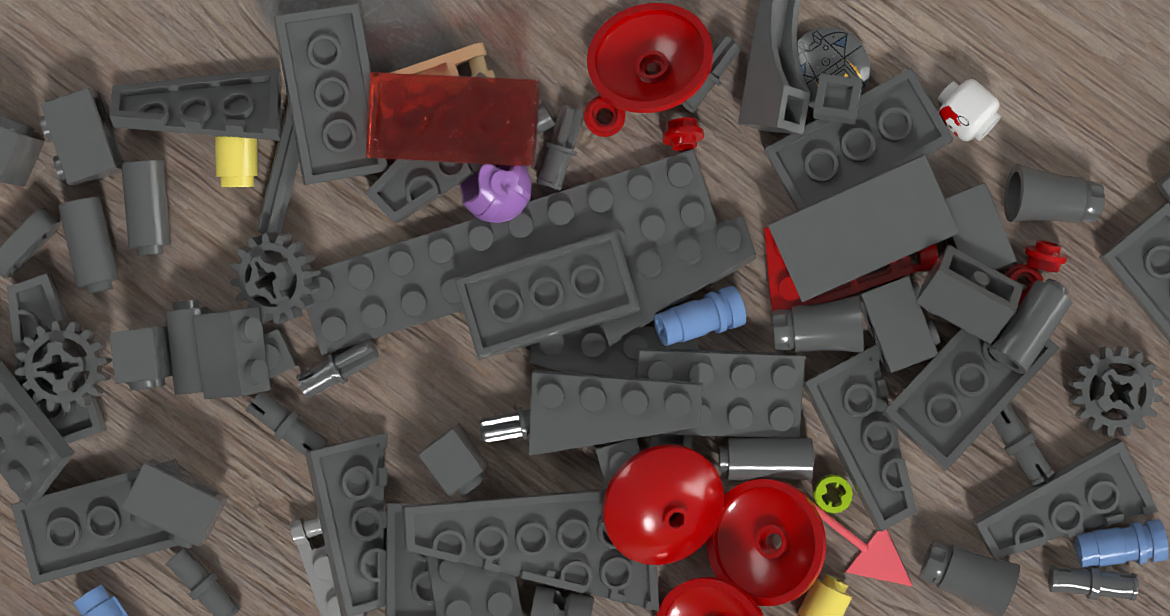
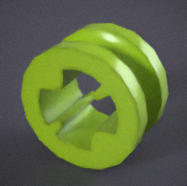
M824 475L814 485V500L826 512H842L852 502V488L839 475ZM834 482L833 485L836 488L840 484L843 487V492L838 495L839 502L833 505L829 499H827L826 503L822 499V495L827 493L826 485Z

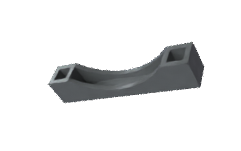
M760 0L744 93L740 105L738 121L740 125L764 132L803 135L810 91L802 74L797 47V24L801 0Z

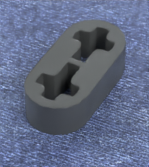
M41 208L32 214L0 247V275L4 279L11 277L19 271L60 227L61 223L46 208Z

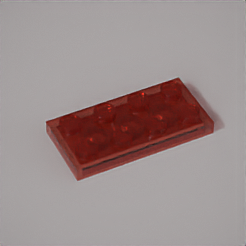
M371 72L366 157L373 159L535 167L540 81L535 79Z

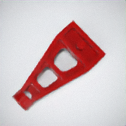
M764 228L771 311L779 309L791 310V306L834 301L918 271L920 273L929 272L938 260L935 243L916 252L918 264L913 263L910 255L888 264L884 271L863 275L802 302L770 229Z

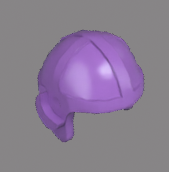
M513 153L506 155L496 167L491 164L482 165L477 174L459 184L462 204L473 216L484 222L501 223L513 219L523 211L531 198L530 175L523 162Z

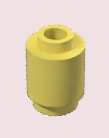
M227 136L215 137L216 177H220V187H254V176H258L257 139Z
M827 574L823 580L817 578L810 587L797 614L799 616H843L852 599V596L846 593L848 585Z

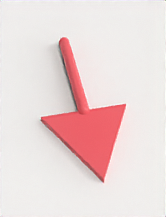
M812 501L821 519L861 550L846 569V573L913 587L887 529L882 532L877 531L866 544Z

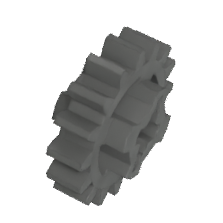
M276 232L264 233L262 237L258 236L248 239L250 247H243L237 250L238 255L243 259L242 262L231 264V268L239 272V278L231 280V285L240 286L242 291L236 296V301L247 300L249 303L247 308L259 307L261 322L274 320L275 324L287 322L289 319L292 320L303 316L302 309H307L314 305L308 295L320 292V287L312 283L313 277L321 275L320 270L311 269L310 263L316 258L315 254L304 255L302 251L306 243L304 241L292 243V234L290 233L277 235Z
M63 320L52 321V332L46 325L36 327L39 338L25 337L23 341L29 347L28 352L16 353L18 359L25 361L23 368L15 370V375L26 376L27 382L22 385V388L25 391L33 390L35 392L32 398L35 404L47 400V411L50 412L56 411L60 404H62L65 413L75 411V401L82 408L91 405L88 394L101 396L104 391L98 385V382L110 380L111 375L102 371V365L112 362L110 357H101L100 351L107 345L106 342L94 343L92 341L96 332L93 328L86 329L80 333V322L77 321L70 322L67 329ZM74 341L82 346L88 356H84L74 348ZM47 345L48 352L43 357V359L40 362H38L41 351ZM62 361L79 363L78 367H71L70 370L58 371V369L49 370V366L57 365V363ZM86 371H89L86 382L80 388L79 380ZM40 377H43L52 384L53 391L46 387Z
M1103 346L1100 347V358L1093 353L1085 355L1088 363L1087 367L1074 366L1073 369L1080 377L1078 381H1068V386L1077 389V395L1068 398L1069 403L1081 406L1075 414L1077 419L1090 418L1087 424L1088 429L1097 431L1102 426L1103 435L1113 437L1117 427L1120 435L1130 436V425L1143 430L1146 428L1145 422L1142 419L1144 415L1157 416L1156 411L1150 406L1152 402L1163 401L1162 396L1154 394V387H1158L1163 382L1162 379L1151 378L1149 375L1156 368L1154 363L1141 365L1143 353L1134 351L1128 357V347L1117 346L1113 354L1110 347ZM1121 363L1130 369L1117 374L1108 365ZM1093 379V390L1092 394L1089 395L1090 384ZM1112 383L1121 385L1116 391L1119 396L1118 399L1109 397L1114 392L1111 386ZM1139 388H1140V389H1141L1140 398H1139V401L1137 402L1138 391H1139ZM1114 408L1116 413L1122 417L1108 419L1100 413Z

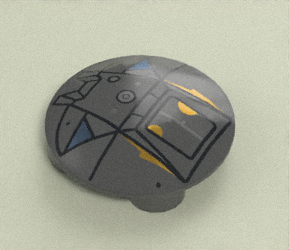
M824 27L808 32L797 41L802 74L810 91L809 107L814 109L820 73L863 79L861 94L863 93L869 80L870 63L865 48L856 37L842 29Z

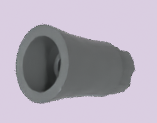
M1015 164L1009 173L1004 196V212L1009 222L1033 220L1078 223L1079 221L1097 222L1104 210L1105 195L1102 183L1085 181L1082 177L1040 171L1021 164Z
M859 295L811 305L791 306L792 311L790 309L772 311L775 350L783 351L795 348V352L813 350L864 352Z
M933 541L923 559L919 578L937 584L938 589L954 594L982 608L993 616H1003L1018 582L1020 564L993 559L955 545L949 547L941 542Z

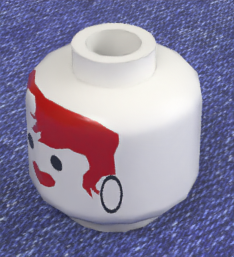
M968 79L960 85L954 81L951 82L937 99L942 104L938 113L946 127L963 141H970L973 138H976L978 141L982 140L1001 118V115L997 113L1000 106L998 99L974 79Z

